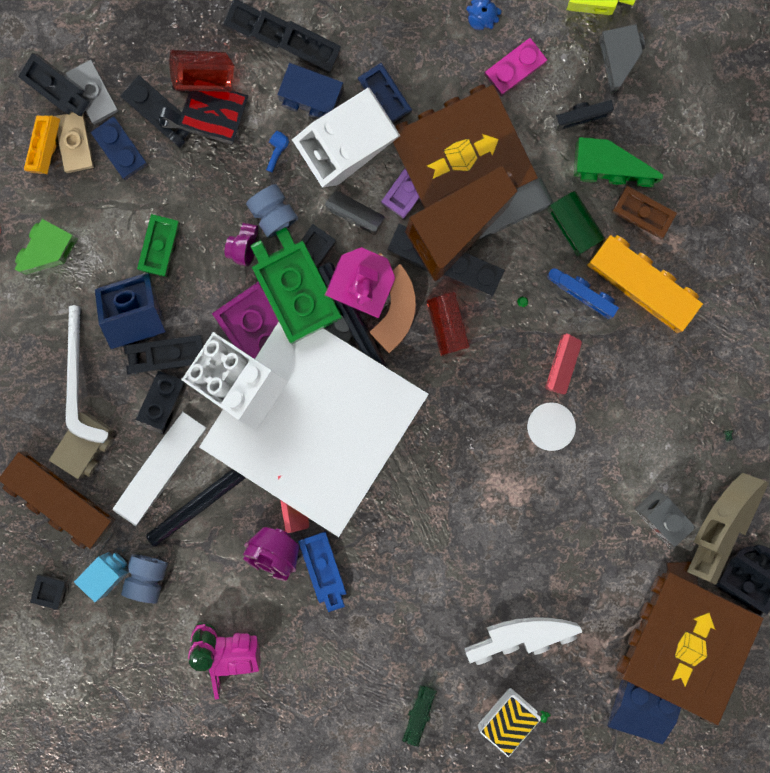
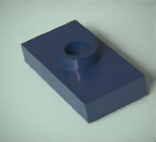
M382 62L358 77V81L364 90L367 88L372 90L393 124L412 113L411 107Z

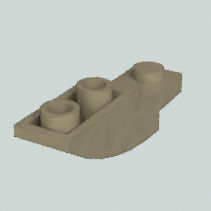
M742 473L724 491L709 512L693 542L699 545L687 571L688 573L715 585L717 584L739 533L743 535L747 533L769 484L767 481Z

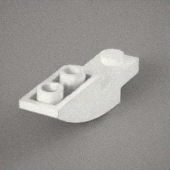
M515 619L487 627L490 639L464 649L469 662H476L477 665L492 660V655L502 651L503 654H509L518 650L521 643L524 644L528 653L534 652V655L544 653L551 649L549 646L559 641L561 644H566L576 640V635L582 633V630L577 623L563 619Z

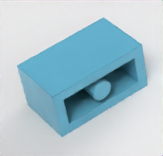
M110 552L98 556L74 583L89 598L97 602L107 596L129 573V570L125 567L127 562L119 554L114 553L112 555Z

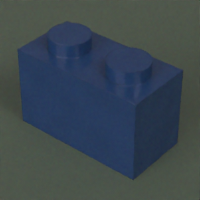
M289 63L277 96L279 101L283 102V107L295 112L298 109L308 111V115L317 120L338 106L344 85L341 81Z

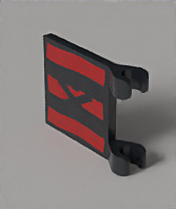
M175 71L172 77V88L176 91H189L181 115L165 107L160 110L159 125L164 128H179L233 145L248 95L193 79L182 71Z

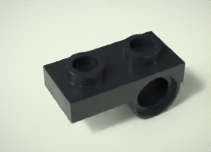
M158 370L135 419V423L164 435L170 424L174 407L184 388L185 382L182 379Z

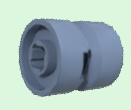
M277 184L261 190L246 202L253 216L261 218L259 225L267 238L276 236L277 231L285 227L289 228L298 220L290 204L283 203L285 196Z
M132 554L128 565L129 573L132 576L125 579L121 595L140 602L158 603L162 587L157 582L163 580L168 563L156 558Z

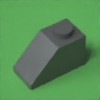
M637 24L603 31L599 37L611 93L618 91L642 54V50L645 49L644 36L642 32L638 33Z

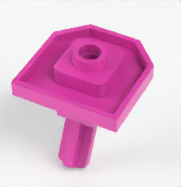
M362 247L341 255L325 296L379 318L395 280L388 259Z

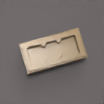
M74 112L70 115L54 116L60 118L57 135L64 171L71 173L94 168L84 114L82 117Z

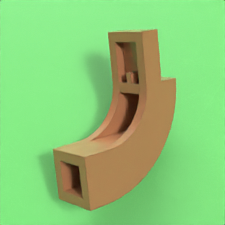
M400 264L393 270L395 280L389 292L391 297L389 311L385 318L369 332L388 354L395 350L407 336L415 314L414 288L407 272Z

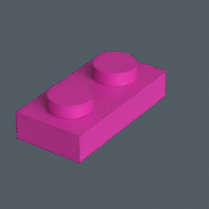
M529 38L485 71L484 75L502 97L543 66L547 59L532 39Z

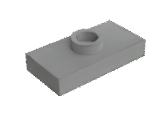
M92 60L66 72L71 80L85 90L83 96L90 100L86 112L93 124L119 112Z

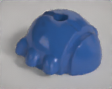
M472 0V5L466 8L469 12L468 22L470 26L476 30H484V28L493 29L494 23L499 22L497 15L502 13L501 9L497 8L491 0Z

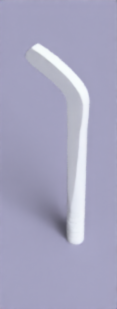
M72 305L69 306L66 425L71 433L80 438L96 443H104L108 439V432L89 427L78 420L80 306Z

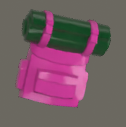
M199 622L194 627L188 654L189 664L196 671L209 670L215 700L220 698L221 683L219 676L259 672L261 655L257 636L236 633L233 637L225 638L218 637L215 628L210 624Z

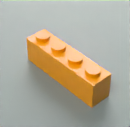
M610 235L606 238L586 266L676 333L683 332L703 305L698 300L699 295L688 287L683 289L675 283L676 278L665 270L660 272L653 267V261L645 254L639 253L637 255L630 250V244L622 237L617 235L614 238Z

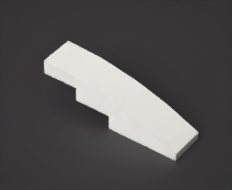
M182 412L114 506L113 511L137 526L188 457L191 449L204 434L206 427Z

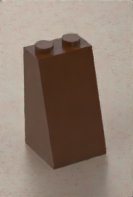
M503 166L409 218L405 233L434 281L440 279L510 206L517 193L516 188L518 185L512 173H506Z

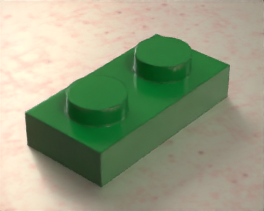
M151 214L137 270L167 277L180 226L179 221Z

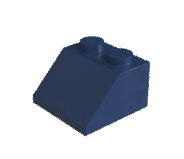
M149 273L95 289L98 322L110 349L126 346L130 343L166 332L163 314Z
M621 680L607 726L663 744L676 725L681 708L627 681Z

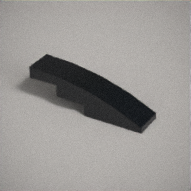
M232 0L221 25L258 44L330 73L341 48L340 45L292 21L286 22L263 9L259 11L239 0Z

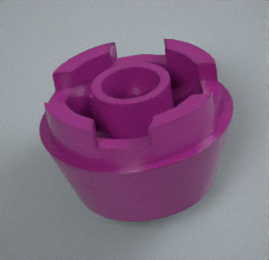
M263 527L244 544L246 549L243 553V560L258 571L261 568L266 572L272 573L273 578L281 581H287L289 575L292 572H296L299 545L291 539L290 534L278 528L274 530Z

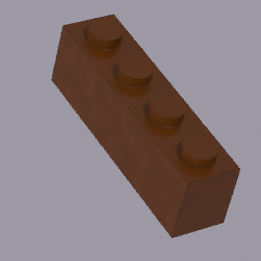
M26 451L18 452L0 476V482L4 484L2 489L15 498L19 495L27 501L25 506L37 515L40 513L44 514L50 519L48 523L60 532L63 530L73 536L71 541L82 549L96 547L116 520Z

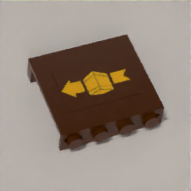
M483 84L469 91L470 96L460 100L459 96L446 101L443 104L445 108L437 112L430 109L418 115L419 120L412 124H408L405 121L395 126L400 137L393 141V144L424 209L503 166L506 173H512L516 179L517 188L538 179L494 85L485 87Z
M670 572L663 573L661 577L657 576L653 582L651 591L654 594L650 603L646 602L641 609L639 617L642 618L639 628H634L630 634L628 644L631 646L627 655H622L617 664L616 671L619 673L616 678L627 681L699 716L701 720L709 724L718 726L764 618Z

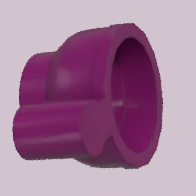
M242 223L239 235L227 238L224 251L225 257L232 259L238 265L250 266L254 258V252L250 245L256 243L255 239L259 231L258 225Z

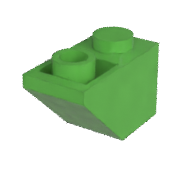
M42 219L40 223H36L29 234L31 240L26 249L22 248L15 260V263H17L15 270L28 275L65 264L78 238Z

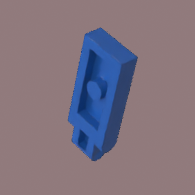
M556 268L548 272V280L607 319L613 318L619 307L614 305L615 299L604 292L597 294L589 289L591 284L583 278L577 276L574 279Z
M326 531L299 540L298 542L318 602H325L328 612L345 607L342 596L347 593Z

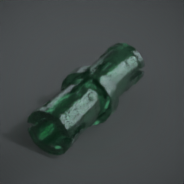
M423 685L419 686L413 709H410L408 713L410 718L402 737L403 742L419 747L426 723L430 722L431 719L429 714L437 690Z

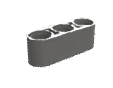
M542 178L517 188V193L510 206L479 239L497 233L548 208L554 203Z

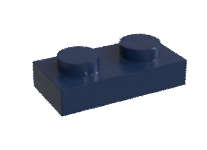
M114 116L91 132L124 180L148 165Z

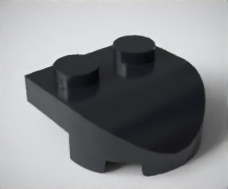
M756 545L744 547L733 554L727 560L715 586L761 617L768 615L770 611V548Z

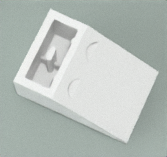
M367 88L311 123L294 137L292 141L323 188L342 183L400 137V134L372 90Z
M214 332L182 378V381L255 430L258 429L288 383L287 380Z

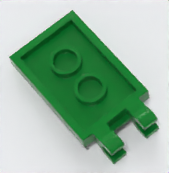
M285 227L276 232L284 247L281 250L269 255L261 240L250 246L259 262L252 269L289 343L292 345L342 319V316L334 300L325 296L327 286L305 243L301 241L295 244L292 235Z

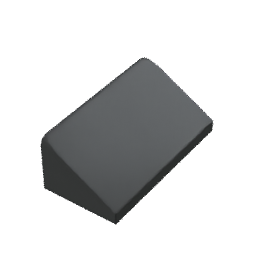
M335 191L325 203L326 209L329 212L373 235L377 234L385 218L384 215L339 191Z

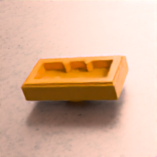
M36 116L24 171L48 174L51 157L56 149L55 140L60 118Z

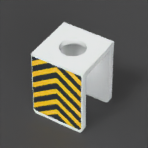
M509 688L479 722L478 729L485 738L509 758L539 723L541 718L534 707L512 688Z

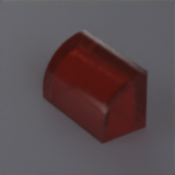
M170 50V76L175 90L231 92L234 64L226 52Z
M455 292L427 300L426 304L440 357L469 349Z

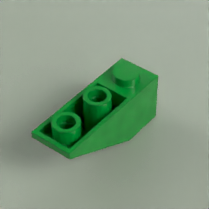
M579 137L576 142L573 177H580L582 182H597V179H609V184L624 185L626 181H634L640 187H654V183H659L663 179L662 173L609 140Z

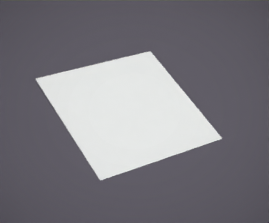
M278 322L255 360L287 380V385L257 430L239 421L223 409L201 443L200 448L339 537L429 394L324 328L291 345Z

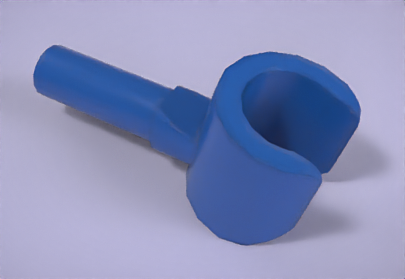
M276 131L269 140V143L275 147V150L266 170L272 173L281 152L289 144L288 137L279 131Z

